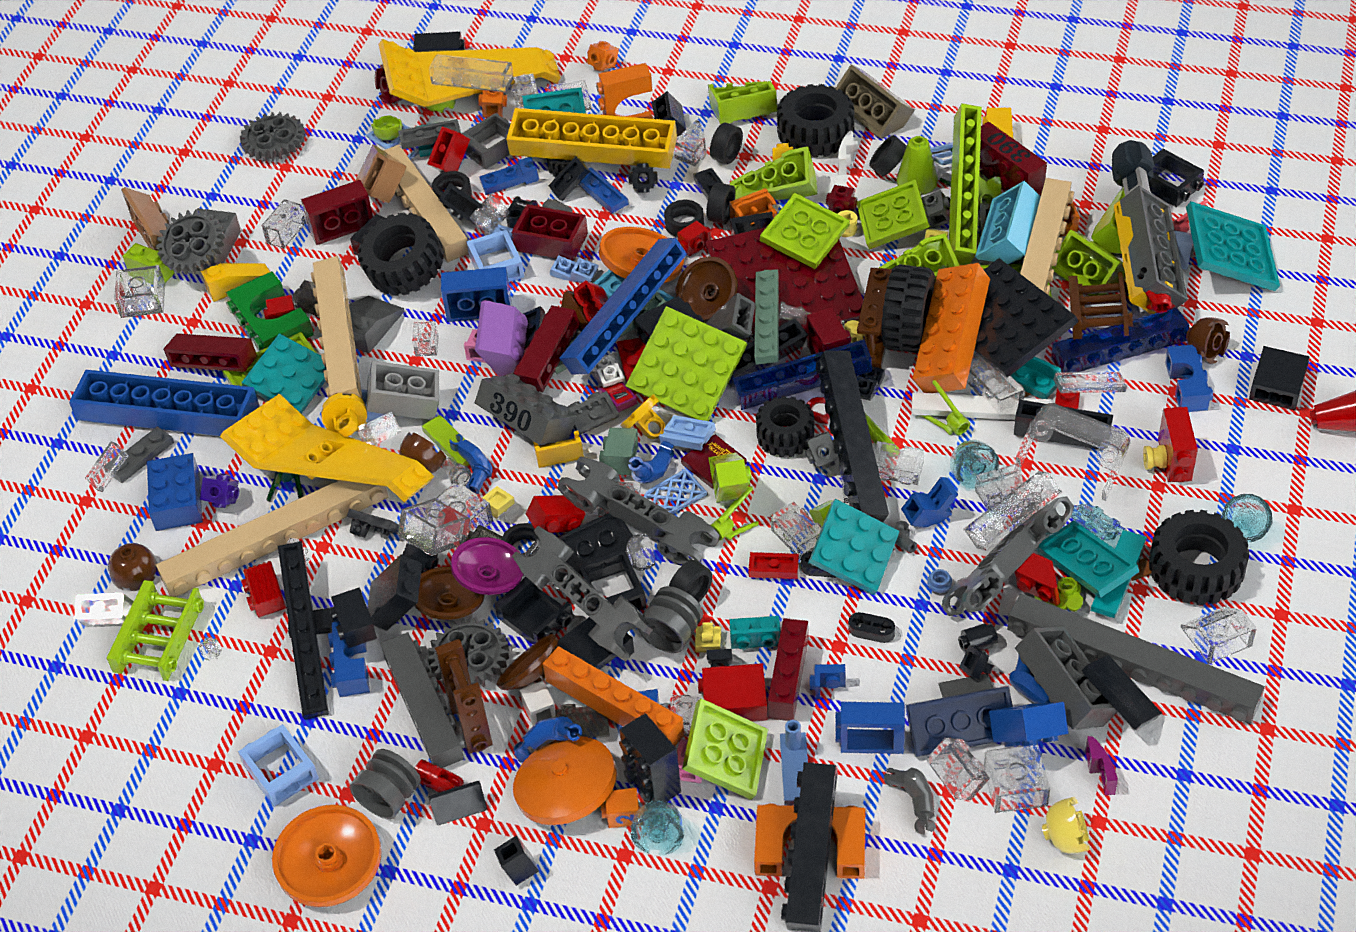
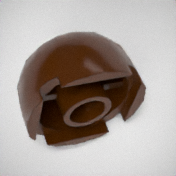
M1215 317L1199 319L1186 334L1187 345L1196 347L1197 353L1202 356L1203 362L1216 363L1218 361L1213 359L1218 354L1223 356L1226 352L1230 332L1226 331L1225 325L1229 326V324L1223 319Z
M408 432L400 445V455L417 460L431 474L436 472L447 459L443 451L439 450L437 453L433 448L434 444L416 433L411 435Z
M127 543L114 550L109 559L108 571L113 584L118 589L130 588L131 591H137L144 580L154 581L157 561L152 551L146 546L138 543Z

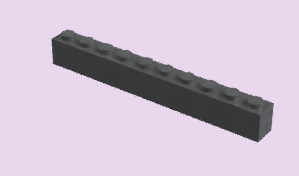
M1020 593L1009 613L1007 630L1012 631L1016 635L1025 637L1033 628L1065 627L1090 663L1109 655L1133 680L1156 687L1160 691L1169 692L1186 701L1205 706L1211 711L1223 713L1237 721L1251 724L1261 703L1265 686L1022 593Z

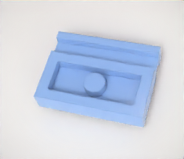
M673 415L663 429L664 433L659 435L660 443L667 441L674 446L702 451L703 444L708 442L716 430L715 423Z

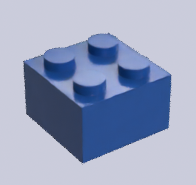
M1064 702L1034 703L989 711L993 742H1004L1005 747L1021 744L1022 746L1037 745L1041 739L1042 742L1058 741L1059 735L1069 734Z

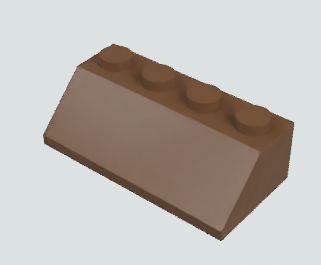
M126 187L121 188L131 219L148 248L159 251L156 245L160 244L157 238L163 237L160 230H166L167 227L164 224H169L165 213H162L159 203L157 201L153 202L148 194Z

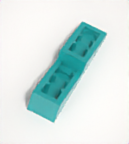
M1123 530L1115 549L1138 565L1144 552L1147 537ZM1131 578L1101 598L1096 595L1090 611L1115 619L1129 589Z

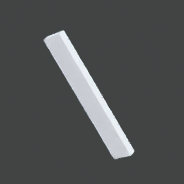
M912 393V415L948 416L952 412L940 394ZM947 394L957 410L964 417L1015 420L1019 399L1052 405L1051 399Z

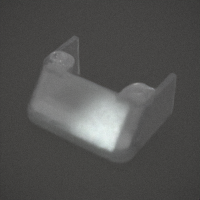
M1054 403L1045 404L1029 425L1016 455L1017 466L1022 467L1033 440L1038 442L1047 441L1051 438L1053 432L1057 431L1099 448L1097 452L1098 463L1102 467L1111 470L1102 490V500L1107 501L1129 450L1130 436L1124 430Z

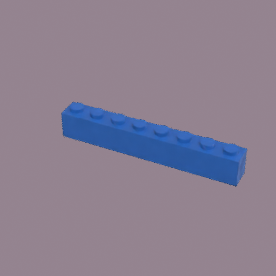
M676 238L657 240L562 354L560 360L572 375L589 374L684 259L687 253Z

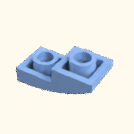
M558 255L550 269L549 275L573 282H584L585 280L591 282L599 265L582 258L574 262Z

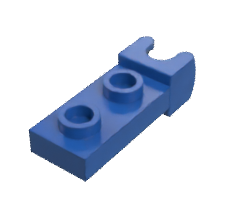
M532 157L518 160V164L479 176L485 195L524 182L526 185L537 182L539 175Z

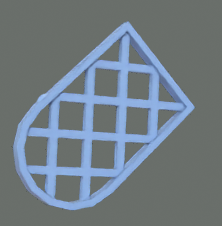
M684 469L650 488L643 497L646 499L647 497L654 498L653 502L655 504L657 499H665L664 505L659 506L664 509H670L668 512L674 514L706 496L707 491L687 469ZM673 482L681 483L680 488H673ZM684 483L693 484L692 489H683ZM695 486H697L701 491L695 490ZM659 490H667V495H658ZM670 492H679L678 497H670ZM682 492L690 493L689 499L681 498ZM668 500L677 501L676 506H667Z

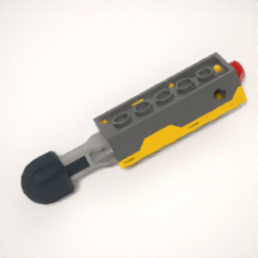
M1128 140L1120 143L1113 151L1111 168L1113 180L1117 185L1124 187L1125 197L1114 205L1126 276L1125 281L1129 294L1128 298L1133 305H1137L1146 310L1148 314L1162 319L1188 301L1170 205L1152 194L1148 182L1154 177L1152 153L1146 144Z

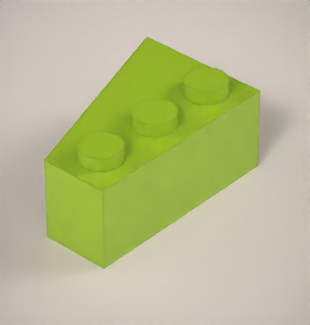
M771 81L745 82V86H733V83H726V87H714V84H708L710 107L720 124L724 122L729 124L733 121L748 120L755 116L770 115L773 112H777V94Z
M737 453L708 457L716 503L738 499L749 488L750 480H752L750 467L745 466L744 459Z

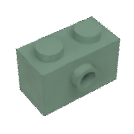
M610 427L608 436H604L603 450L600 451L599 462L612 467L619 475H631L632 471L629 469L628 464H630L629 460L637 455V429Z

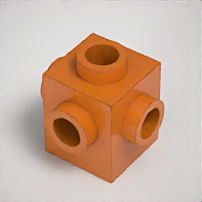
M605 41L590 44L586 63L592 65L598 71L613 68L616 66L619 48Z
M483 86V94H479V106H482V117H490L495 113L502 117L503 107H507V95H504L503 87Z

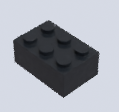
M644 713L620 728L621 741H619V745L623 752L621 760L625 766L623 774L630 784L634 783L638 787V792L645 802L649 801L656 809L681 793L677 748L651 718Z

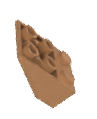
M372 144L355 181L361 180L369 196L390 203L407 166Z

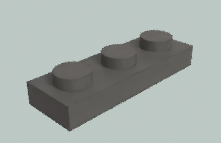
M458 119L399 130L402 149L436 143L442 126L461 133Z
M157 426L105 466L108 474L120 483H123L144 467L147 461H151L174 443L173 438Z

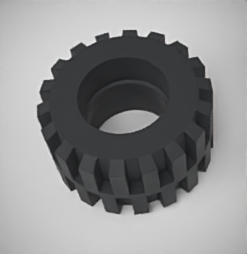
M781 396V398L774 397L772 401L767 400L764 402V406H760L758 413H756V431L759 446H762L765 452L770 451V455L775 456L777 454L779 457L786 455L794 457L796 453L798 455L802 454L803 449L808 450L805 440L814 437V413L810 405L805 404V401L802 399L796 400V397L793 396L791 398H786V396Z

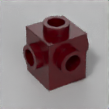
M834 185L831 193L828 192L826 196L828 210L836 214L845 210H855L857 206L855 188Z

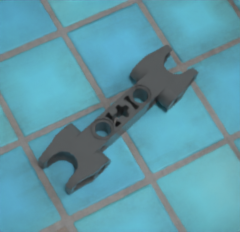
M579 457L576 461V470L585 480L577 481L568 477H562L558 482V490L576 507L588 513L593 512L597 506L635 529L660 541L657 544L658 551L661 555L675 563L683 565L692 560L688 556L701 563L703 557L692 544L699 543L708 547H715L719 541L720 535L696 514L685 511L680 517H677L638 493L618 484L620 480L619 474L603 462L587 457Z
M1067 496L1059 497L1049 504L1047 501L1039 502L1024 512L1016 520L1014 529L978 564L977 568L968 577L959 579L944 596L941 607L947 615H959L966 609L968 613L980 611L1001 592L1003 583L1038 548L1039 544L1049 534L1058 532L1066 524L1074 509V505ZM1060 502L1064 504L1066 509L1063 516L1059 515L1056 511V507ZM953 596L957 597L960 601V606L956 610H953L950 606V599Z
M537 526L534 532L540 539L538 552L532 557H525L517 551L512 555L521 572L541 589L551 580L596 623L588 635L599 646L614 653L626 662L630 655L623 646L625 634L631 629L638 628L649 635L653 629L643 614L623 596H620L612 605L566 562L574 553V550L554 534ZM581 592H584L586 594L584 598L581 595Z

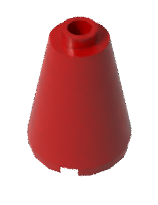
M1356 390L1314 405V410L1310 411L1311 424H1316L1317 429L1356 432Z

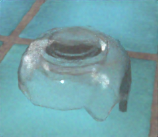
M642 533L632 536L628 540L625 549L632 567L638 571L651 569L655 565V556L648 534Z

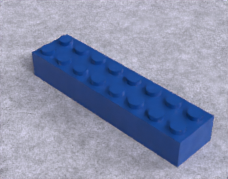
M87 369L84 371L69 401L76 420L153 429L158 426L162 430L221 436L224 430L260 406L254 387Z

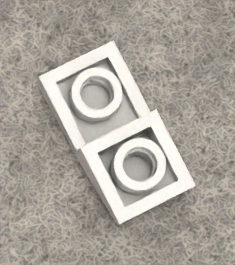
M853 131L845 135L839 148V175H847V166H851V161H854V152H858V141L853 140Z
M611 354L603 356L592 370L603 387L625 381L618 363L614 362Z

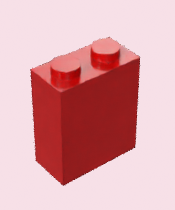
M1163 408L1158 442L1159 445H1165L1167 467L1165 472L1167 481H1192L1198 448L1188 408Z
M763 663L702 668V678L697 680L698 693L704 694V700L750 721L768 720Z

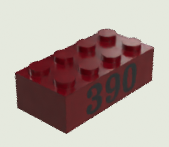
M989 121L981 125L979 172L987 179L1000 177L1001 189L1005 191L1025 181L1041 196L1046 179L1047 162Z

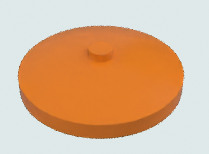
M640 227L615 228L603 235L598 250L599 257L609 270L626 279L657 240L668 237L653 230ZM684 259L664 283L670 282L680 275Z
M579 736L580 738L576 741L569 739L565 741L554 740L534 751L522 763L514 778L513 795L521 812L536 823L561 825L579 820L595 811L608 798L616 782L617 768L609 749L596 739Z
M343 805L318 806L298 815L282 830L273 849L272 867L280 887L293 900L313 907L334 906L357 896L372 881L380 865L381 843L372 822L358 810Z

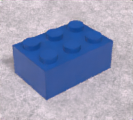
M506 267L441 273V294L447 322L479 319L481 302L484 300L512 306Z
M189 453L147 461L149 515L155 530L159 531L202 523L200 472L194 454Z

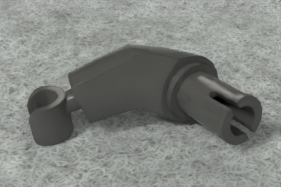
M912 767L907 771L888 768L886 770L887 773L884 774L885 783L887 785L904 787L912 798L914 814L918 817L914 824L915 831L924 835L926 825V830L933 832L936 825L930 819L934 817V796L925 775L920 770Z

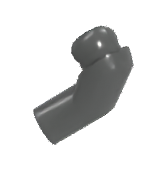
M898 521L895 529L900 532L895 544L913 553L917 548V543L909 539V524L906 521Z

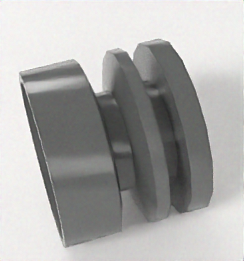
M665 586L658 590L650 602V607L643 613L644 618L653 631L649 635L640 629L638 631L655 648L667 653H678L685 647L691 637V633L703 618V610L694 597L676 587Z
M378 749L373 754L372 759H369L366 769L359 772L349 788L354 798L364 808L381 818L390 820L394 819L405 804V798H410L413 791L420 785L421 778L416 769L403 757L387 749Z

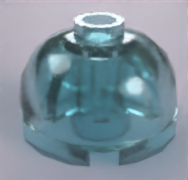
M979 440L964 441L953 450L950 457V469L953 476L963 486L971 489L984 486L985 484L982 482L987 481L989 478L992 480L999 468V457L994 449L987 443Z
M1252 493L1239 494L1232 497L1225 504L1222 512V518L1225 520L1228 518L1234 523V527L1238 526L1248 542H1254L1263 538L1272 525V511L1268 503Z
M665 801L648 802L637 810L633 818L630 833L631 839L635 846L643 852L649 853V850H660L658 855L673 853L680 848L684 838V819L679 810Z

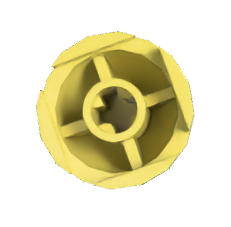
M1075 796L1054 803L1046 814V824H1042L1045 839L1051 840L1055 848L1061 852L1069 854L1090 849V846L1084 843V840L1089 841V835L1082 810L1077 812L1074 805L1079 804Z

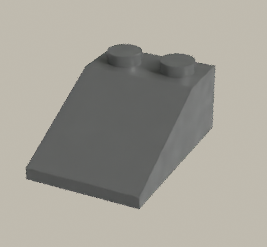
M366 296L350 303L355 348L370 353L405 312L404 308L371 296Z

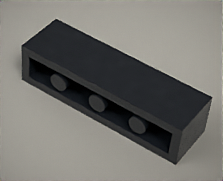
M796 318L779 326V360L803 347L807 339V332ZM755 340L749 343L744 350L728 382L731 388L774 364H756Z
M1019 399L1015 415L1014 435L1107 451L1113 415Z

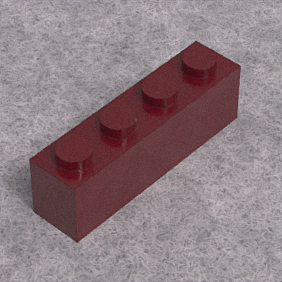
M551 305L549 311L544 315L539 329L535 331L530 345L525 349L520 363L515 367L513 374L520 377L522 382L535 386L538 392H544L556 370L555 368L560 362V357L568 348L580 326L575 310Z
M176 333L163 349L170 367L245 372L257 357L251 338Z
M783 618L768 696L769 719L785 721L795 719L809 640V624L806 620Z

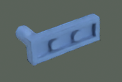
M789 720L785 724V733L780 734L785 806L794 805L795 797H800L801 787H797L798 771H803V763L808 762L806 732L801 733V724L797 720Z

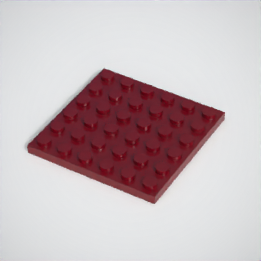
M766 228L705 241L708 256L726 261L735 271L738 282L737 293L754 303L756 296V272L778 269L779 326L796 318L807 332L806 315L831 307L835 314L841 317L843 325L850 320L859 321L863 298L840 240L836 242L816 269L761 242L760 235ZM755 310L751 335L743 339L747 344L755 340Z

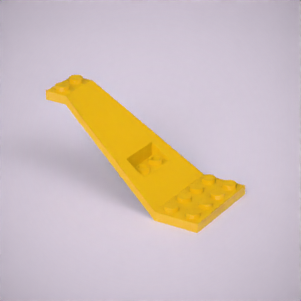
M382 39L378 44L390 94L422 107L466 96L470 97V95L483 92V86L504 87L539 77L557 84L561 79L553 53L538 47L414 52L412 49L399 46L393 41Z
M280 394L224 430L220 436L255 469L306 475L311 480L315 477L386 486L404 503L434 478V475L417 460L351 437H342L337 432L312 424Z

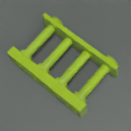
M144 580L106 657L112 672L122 674L125 666L129 663L158 667L163 681H168L171 673L177 668V660L199 613L203 611L204 600L199 589L193 588L189 599L159 595L153 581ZM157 604L184 608L180 618L151 614L154 606ZM148 623L175 627L170 638L142 634L144 627ZM139 643L166 647L161 658L132 653L135 645Z

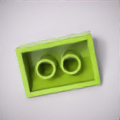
M1071 229L1062 242L1061 250L1056 251L1059 254L1057 265L1052 266L1054 272L1069 281L1068 276H1077L1078 284H1083V286L1118 283V272L1123 273V278L1125 276L1123 261L1084 235ZM1107 293L1088 294V295H1089V296H1097V295H1106Z

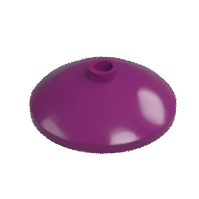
M481 537L468 540L457 547L451 559V571L454 578L466 589L479 594L496 595L508 592L521 582L524 575L512 557L516 551H519L511 544L496 538Z

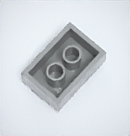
M379 361L371 362L367 379V412L427 420L435 418L439 404V370Z

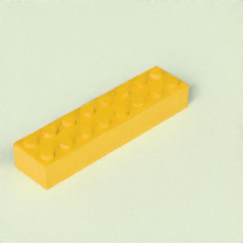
M515 108L506 140L509 153L514 156L572 160L577 156L585 162L637 166L636 164L649 163V167L670 169L677 132L675 121Z

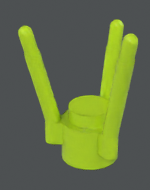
M933 380V385L952 412L946 418L947 425L930 415L920 416L944 429L949 435L953 432L956 435L965 433L970 427V422L957 410L938 382Z
M752 486L710 525L720 535L719 540L726 537L730 541L736 535L759 525V522L755 521L732 531L734 523L729 518L734 510L753 490Z

